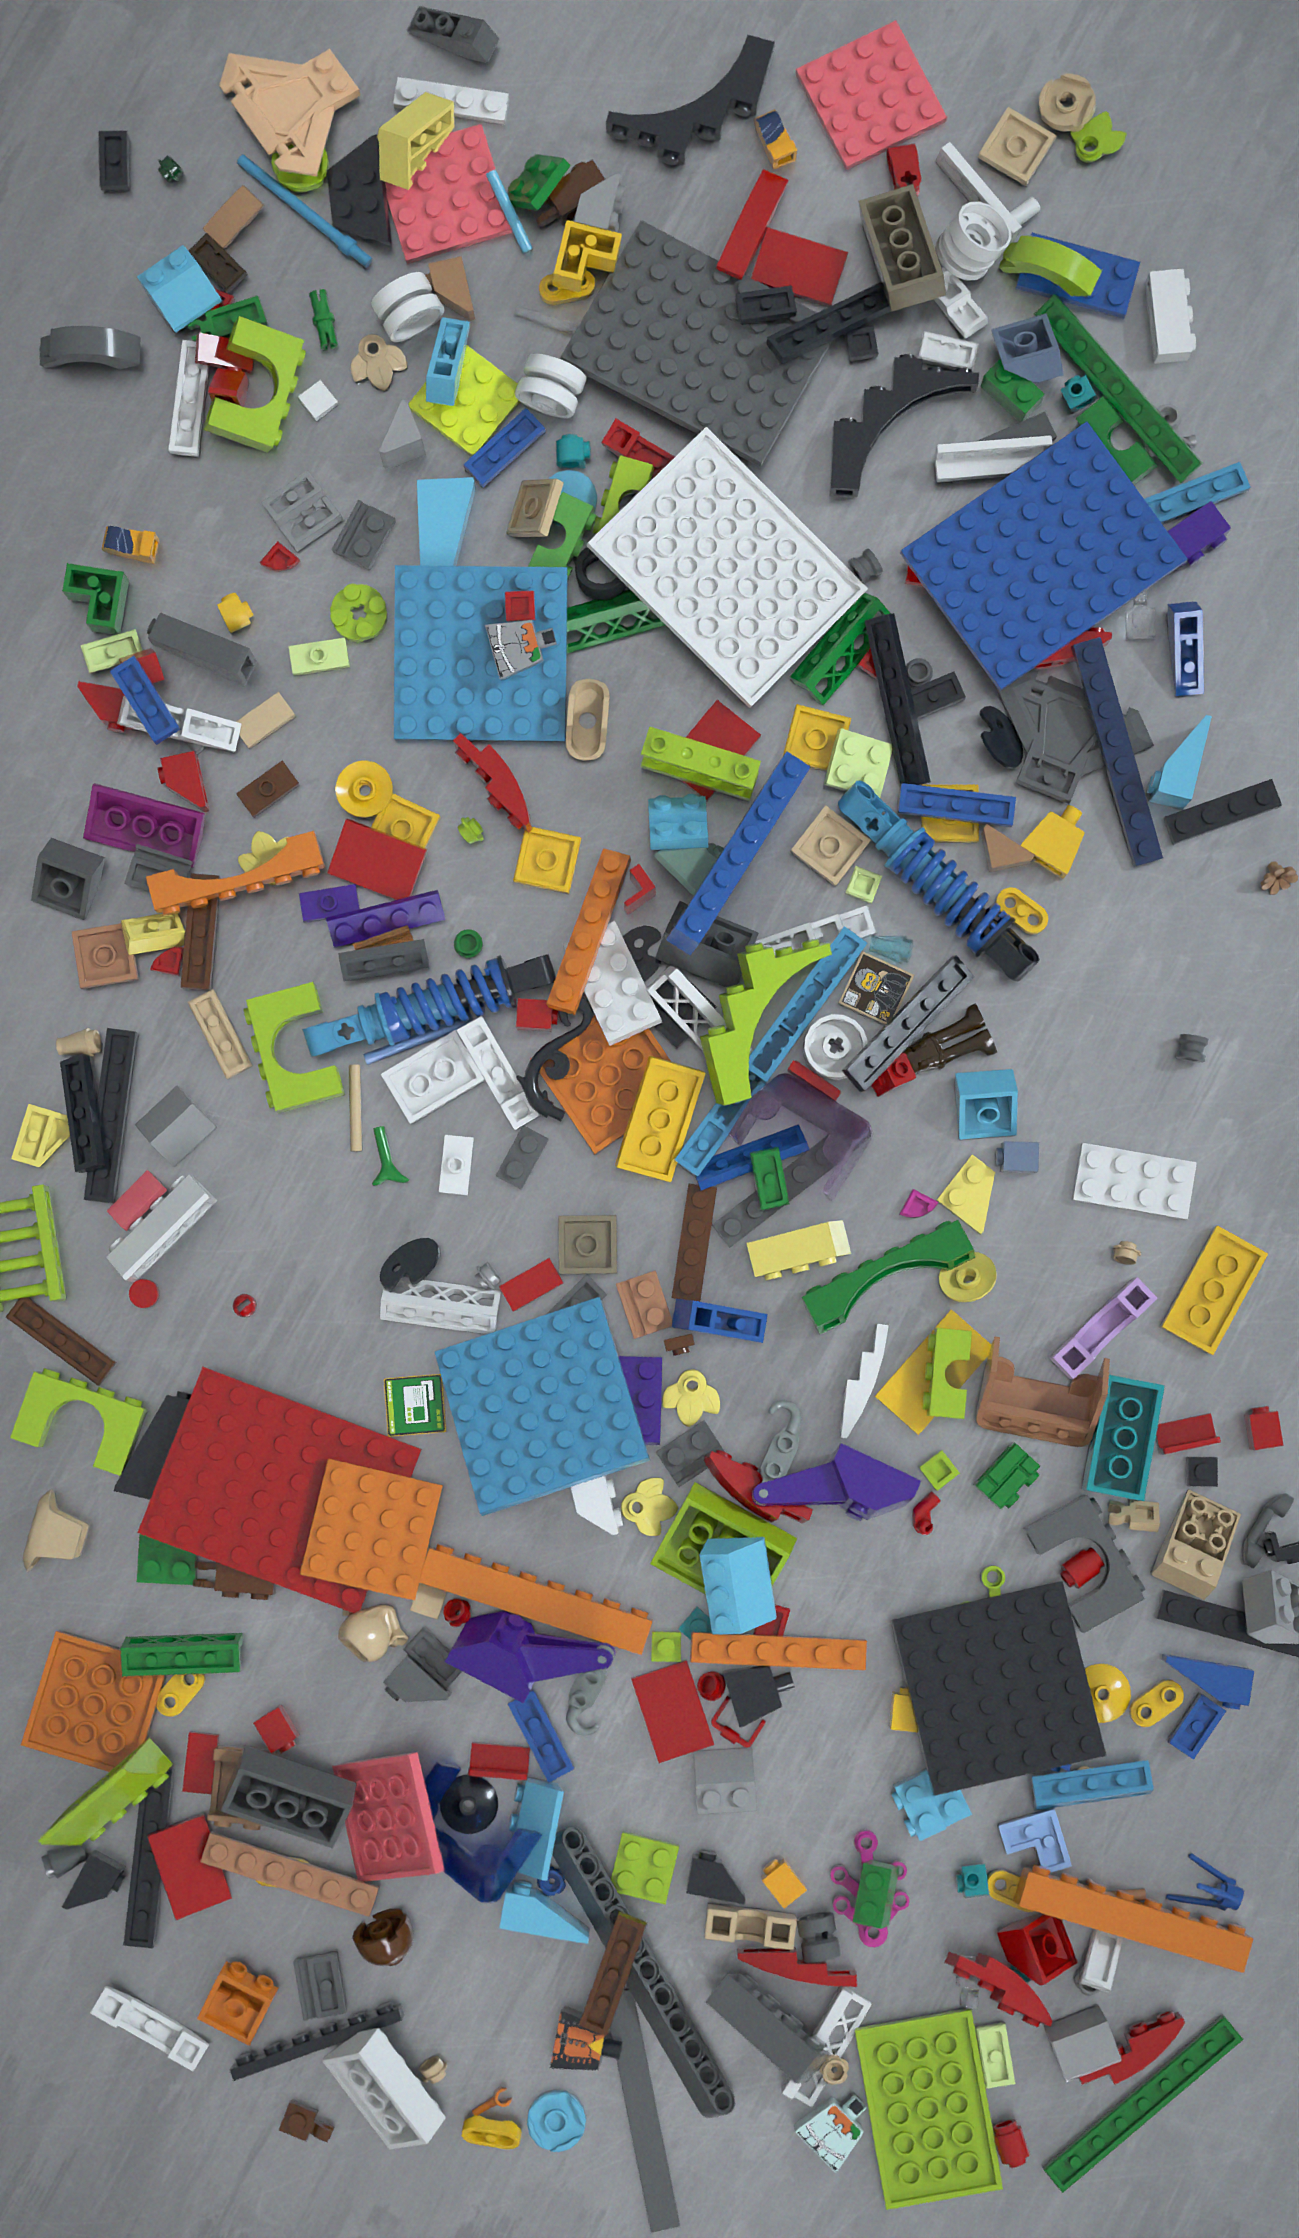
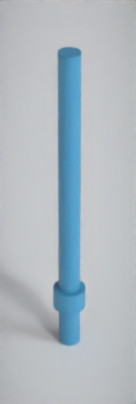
M244 154L238 158V165L338 245V249L346 256L351 255L364 267H368L371 264L373 258L357 246V242L349 235L344 236Z

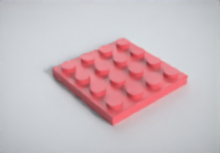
M896 20L796 69L795 74L846 171L885 152L887 148L896 147L945 123L947 120L941 104Z
M482 124L451 132L437 152L431 151L424 161H426L427 165L423 171L417 169L411 178L413 184L409 190L385 182L387 202L407 264L513 233L486 177L488 172L495 170V166Z
M417 1752L347 1762L332 1766L335 1776L357 1783L353 1806L345 1821L358 1880L367 1882L432 1875L444 1871Z

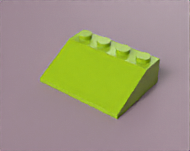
M694 1482L650 1564L706 1595L700 1553L707 1539L764 1537L773 1586L791 1555L797 1538Z
M149 1737L67 1807L38 1841L42 1845H82L89 1838L92 1842L105 1832L106 1829L103 1826L107 1822L111 1821L115 1824L127 1813L124 1809L130 1803L136 1806L148 1795L145 1791L151 1785L155 1789L169 1777L166 1772L173 1763Z

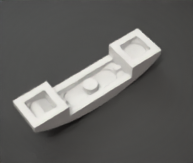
M480 1016L457 1029L456 1031L514 1130L540 1116L528 1103L522 1086L516 1079V1074L483 1017Z
M108 1986L104 1988L90 2014L116 2028L118 2025L166 2052L168 2058L191 2071L195 2070L209 2046L198 2035L164 2013Z

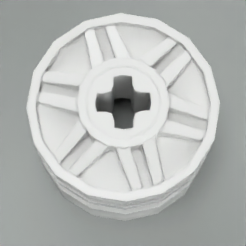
M969 202L962 206L952 222L948 224L945 231L939 236L936 242V253L942 265L956 277L964 280H978L987 273L994 261L1007 248L1011 241V230L1007 220L991 205L982 202Z

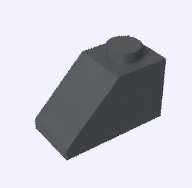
M409 1655L403 1659L383 1682L387 1686L384 1690L396 1701L400 1698L404 1702L447 1700L452 1694Z

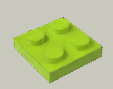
M622 1831L611 1876V1882L617 1892L666 1905L679 1845Z

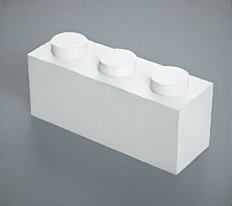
M1184 269L1151 271L1145 283L1154 363L1188 361L1192 351L1196 349L1195 333L1190 332V323L1193 322V309L1191 305H1187V296L1190 294L1189 278L1184 277Z

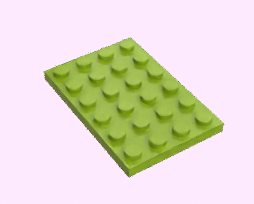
M971 2008L854 2029L886 2210L1002 2190V2178Z

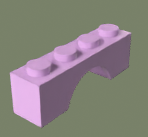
M1138 1277L1132 1278L1049 1359L1069 1379H1074L1119 1332L1137 1319L1158 1298Z

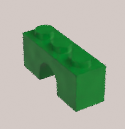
M1102 396L1075 418L1079 422V426L1085 422L1089 423L1133 485L1158 466L1139 442H1136L1126 450H1117L1113 446L1112 433L1124 421L1105 397Z

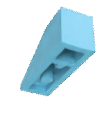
M442 317L426 376V402L454 406L468 339L469 321Z

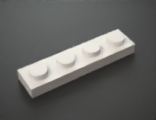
M402 77L397 78L393 102L396 109L403 110L423 93L427 92L454 101L455 118L505 125L509 102L508 93Z
M182 340L169 452L170 454L198 457L210 366L195 363V341Z

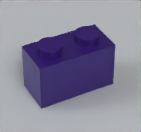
M1212 501L1168 530V533L1187 557V561L1180 568L1186 563H1189L1190 566L1194 565L1205 556L1203 552L1206 549L1212 547L1215 550L1228 540L1226 535L1231 527Z

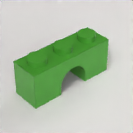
M562 492L553 521L564 526L566 539L556 549H547L538 544L528 567H567L569 579L573 567L569 566L573 556H579L585 544V541L581 540L586 529L589 531L592 529L597 515L593 514L595 511L594 506Z

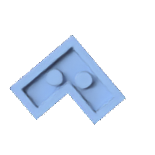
M1054 1808L997 1824L1007 1855L1035 1846L1040 1866L1050 1869V1873L1072 1866Z

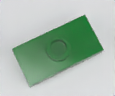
M773 1147L749 1152L760 1209L765 1210L789 1205L779 1148Z

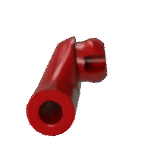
M930 1491L912 1510L913 1527L916 1532L922 1535H929L933 1531L931 1511L941 1502L933 1491Z

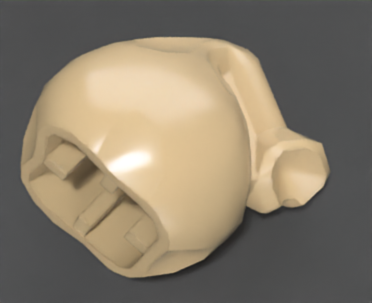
M388 1605L372 1606L353 1613L341 1624L338 1633L340 1642L363 1662L377 1661L386 1654L388 1646L392 1648L397 1647V1645L402 1646L409 1639L399 1626L394 1608Z

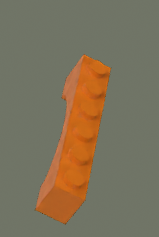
M310 831L286 838L287 845L272 859L251 871L237 876L213 880L191 879L179 876L174 869L146 876L154 910L158 914L163 913L164 916L179 913L180 908L191 905V908H199L208 905V900L219 897L220 901L236 897V892L247 890V893L261 891L264 889V885L275 882V885H283L291 882V877L303 874V878L320 874V869L325 868L316 833Z

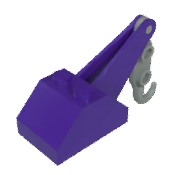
M786 1400L777 1401L770 1407L769 1414H773L779 1408H785L790 1412L791 1418L788 1425L773 1438L760 1467V1475L763 1481L752 1492V1500L756 1505H840V1508L847 1510L846 1515L855 1520L862 1521V1518L868 1520L904 1507L915 1497L921 1480L842 1443L832 1453L828 1463L787 1475L799 1447L801 1412L794 1403Z
M504 1610L471 1617L465 1623L445 1662L523 1704L534 1682L578 1674L568 1694L569 1709L566 1715V1722L573 1732L587 1736L597 1731L599 1728L598 1724H594L590 1728H584L578 1724L577 1717L593 1705L607 1679L605 1669L611 1666L616 1652L614 1647L608 1643L535 1634L530 1623L523 1620L520 1616Z

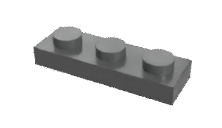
M424 939L338 953L343 981L429 967Z

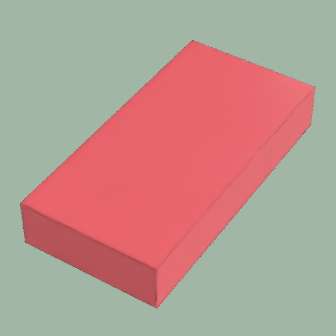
M146 1170L107 1212L125 1231H128L130 1226L167 1189L149 1170Z

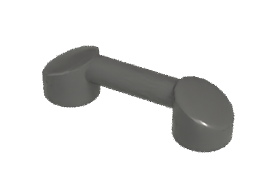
M1287 1493L1281 1494L1264 1506L1244 1542L1243 1559L1246 1565L1255 1568L1259 1563L1265 1548L1257 1543L1274 1513L1281 1518L1287 1514L1294 1501L1292 1496Z

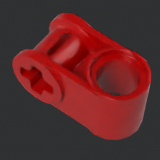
M916 144L887 148V164L894 190L907 186V183L909 185L913 184L918 197L921 173Z

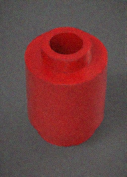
M1092 1547L1087 1550L1082 1549L1061 1565L1063 1571L1060 1573V1576L1070 1588L1074 1585L1079 1589L1101 1573L1100 1569L1105 1564Z
M1015 2119L1005 2120L994 2125L995 2133L993 2137L1002 2164H1009L1010 2168L1025 2164L1026 2158L1030 2156V2152L1021 2126L1017 2125Z

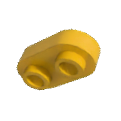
M585 270L583 280L586 281V284L581 286L580 293L563 288L550 291L548 286L553 284V274H549L540 281L539 294L541 299L549 305L586 300L595 291V279L589 271Z
M1005 888L996 897L995 903H998L1001 907L999 913L1004 910L1011 917H1014L1016 919L1014 925L1025 933L1031 935L1038 934L1047 926L1048 914L1046 910L1017 888ZM1006 899H1012L1015 906L1013 908L1006 907ZM1035 916L1038 923L1036 925L1029 924L1028 917Z
M186 1674L173 1675L160 1691L156 1704L158 1711L168 1717L181 1713L204 1686L206 1675L192 1674L195 1679L193 1684L185 1682ZM167 1697L175 1699L174 1707L166 1705Z
M1169 1679L1161 1680L1131 1703L1129 1715L1132 1721L1141 1727L1153 1726L1181 1705L1184 1698L1182 1687L1177 1682ZM1167 1690L1174 1692L1172 1700L1167 1701L1164 1694ZM1149 1707L1150 1715L1143 1718L1141 1716L1142 1708Z
M1001 1869L995 1870L988 1875L989 1895L993 1899L1024 1912H1034L1033 1910L1019 1907L1013 1901L1020 1876ZM1002 1879L1005 1881L1003 1889L995 1888L997 1880Z
M476 2115L463 2122L461 2136L471 2144L501 2149H514L520 2145L522 2131L512 2121H497Z

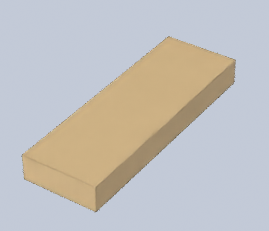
M212 989L188 1001L226 1079L253 1067L215 990Z

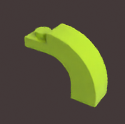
M1021 235L1018 242L1009 243L998 267L1006 274L1031 273L1054 282L1071 296H1091L1102 272L1090 260L1066 246L1044 238Z

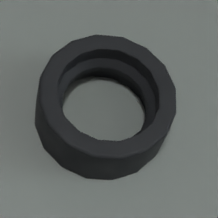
M586 547L580 552L575 564L579 588L585 595L596 600H608L617 597L627 587L618 577L604 584L594 583L587 578L586 569L588 565L599 560V558Z

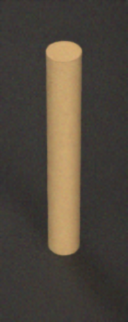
M349 1065L350 1151L360 1152L362 1151L360 1065Z

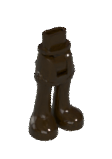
M976 1003L966 1008L965 1016L959 1021L933 1033H924L922 1038L912 1043L902 1053L907 1055L915 1075H917L918 1071L941 1070L945 1067V1064L971 1052L981 1051L989 1056L997 1053V1049L988 1028L943 1049L941 1044L962 1034L986 1027L983 1016Z

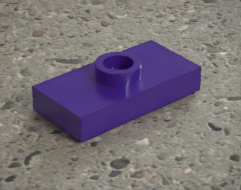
M356 884L299 893L304 923L324 920L327 917L360 909Z

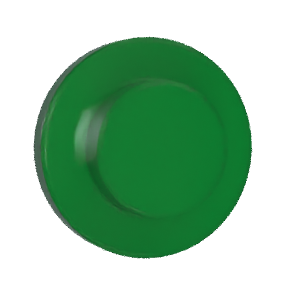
M462 930L454 939V948L461 957L473 958L482 950V938L474 930Z

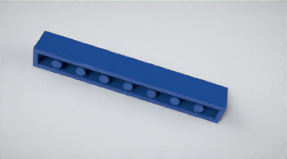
M786 751L666 938L668 942L688 955H691L697 948L809 771V765Z

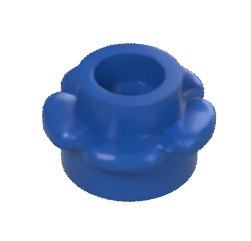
M550 1866L547 1881L537 1879V1885L542 1889L543 1894L554 1896L556 1893L560 1894L565 1889L566 1883L564 1880L566 1878L559 1868L554 1869L553 1866ZM553 1878L555 1882L550 1884L549 1879Z

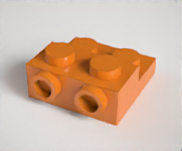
M226 1961L197 2019L250 2046L279 1988L274 1986L271 1978L265 1975L256 1977L247 1972V1967L237 1961L232 1963Z

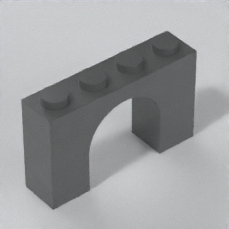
M1084 1494L1023 1528L1038 1555L1046 1553L1069 1539L1080 1537L1092 1540L1101 1549L1106 1563L1102 1581L1095 1589L1069 1603L1071 1616L1082 1633L1091 1630L1145 1599L1141 1593L1145 1591L1144 1585L1137 1575H1131L1127 1567L1131 1564L1123 1549L1118 1551L1113 1542L1116 1539L1114 1531L1108 1523L1104 1525L1099 1517V1514L1102 1513L1099 1504L1094 1497L1089 1499L1088 1495Z

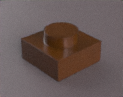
M692 1333L664 1340L666 1352L672 1351L673 1356L690 1352L689 1346L695 1345Z

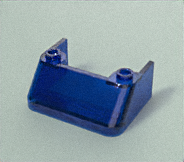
M436 1762L424 1780L433 1820L438 1813V1804L461 1771V1768L458 1766ZM434 1823L439 1850L442 1856L443 1872L479 1902L490 1904L497 1902L502 1897L542 1836L538 1831L518 1828L503 1852L495 1846L484 1845L473 1855Z

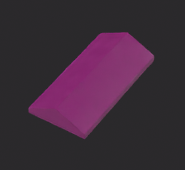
M94 783L92 785L83 838L135 852L136 844L193 861L191 866L193 868L203 838L205 813Z

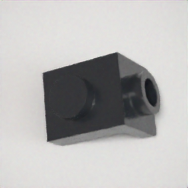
M1273 1531L1265 1532L1266 1539L1262 1540L1267 1557L1271 1556L1272 1561L1275 1562L1286 1560L1287 1564L1299 1562V1541L1279 1546L1276 1533Z

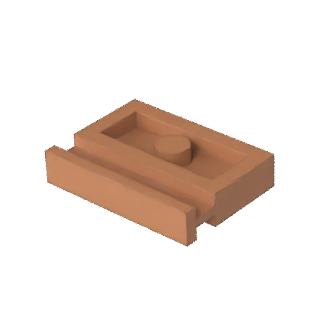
M656 1271L616 1283L634 1339L672 1326V1318Z

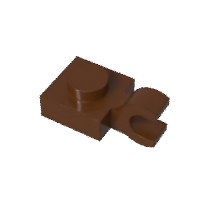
M291 2100L279 2131L305 2142L309 2134H312L321 2141L328 2142L334 2127L316 2120L317 2110Z

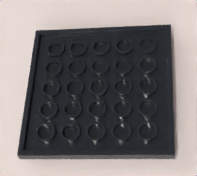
M1063 1581L891 1620L933 1796L1107 1756Z

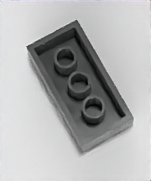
M245 1745L227 1785L221 1811L333 1848L353 1806L357 1783Z
M740 1973L727 1974L705 2002L794 2083H807L829 2056L824 2050L825 2043L816 2035L811 2034L810 2036L801 2030L803 2024L792 2014L786 2015L779 2010L781 2004L771 1995L767 1994L765 1996L756 1989L759 1985L747 1974L743 1976Z

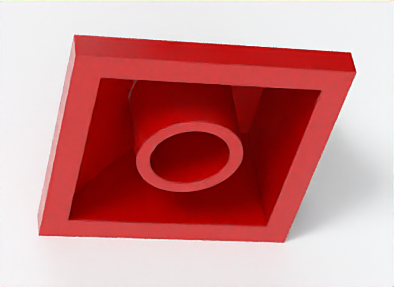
M1039 1912L1015 1921L997 1932L1007 1961L1039 1986L1047 1984L1078 1963L1065 1926L1060 1918Z

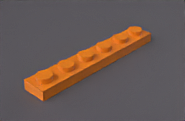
M603 848L546 1003L549 1008L573 1015L576 1014L631 862L630 855Z
M691 1632L690 1662L866 1670L867 1641L861 1639L753 1634L712 1635L710 1632Z

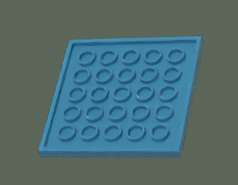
M395 565L394 739L454 740L462 733L468 740L566 741L568 568ZM534 591L536 621L533 622L536 632L553 628L557 645L541 649L543 662L508 679L500 680L485 625L508 623L506 621L505 592Z
M600 1297L435 1351L481 1516L650 1461Z

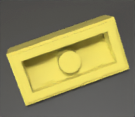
M178 913L169 916L156 914L121 920L126 949L129 955L184 945L185 930Z

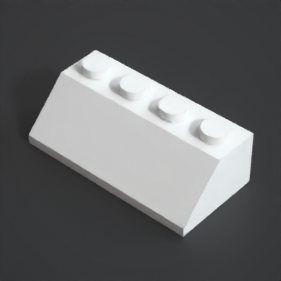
M182 1175L170 1187L173 1191L166 1198L163 1196L159 1197L150 1207L152 1212L145 1219L143 1217L138 1218L129 1228L132 1232L124 1240L121 1237L118 1238L109 1247L111 1253L106 1258L126 1281L135 1282L139 1280L217 1202L193 1176L188 1175L185 1178Z
M379 2028L358 2032L322 2059L323 2063L389 2150L427 2144L446 2118L440 2111L436 2101L428 2095L422 2087L421 2081L413 2075L405 2064L403 2057L395 2051L389 2043L387 2036Z

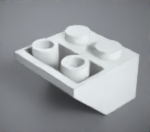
M602 1476L572 1486L571 1490L577 1514L612 1535L619 1534L618 1527L623 1526L620 1508L614 1509L611 1499L616 1497L613 1479L607 1480L606 1476Z

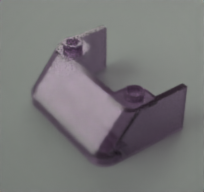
M787 1073L779 1074L753 1095L730 1131L729 1136L736 1144L741 1146L757 1119L769 1120L773 1118L781 1106L829 1133L830 1135L823 1146V1153L826 1159L837 1167L822 1189V1192L827 1199L833 1202L872 1140L873 1129L866 1119L793 1075Z

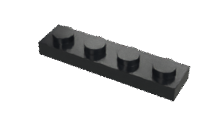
M1273 779L1170 814L1165 816L1163 820L1172 844L1175 845L1280 808L1282 803Z
M80 1054L60 1061L74 1169L77 1173H85L105 1166L90 1056Z

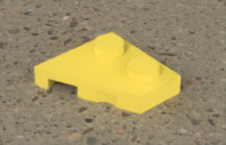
M28 1104L11 1159L40 1168L70 1137L67 1115Z
M972 1154L936 1201L978 1234H982L995 1172Z

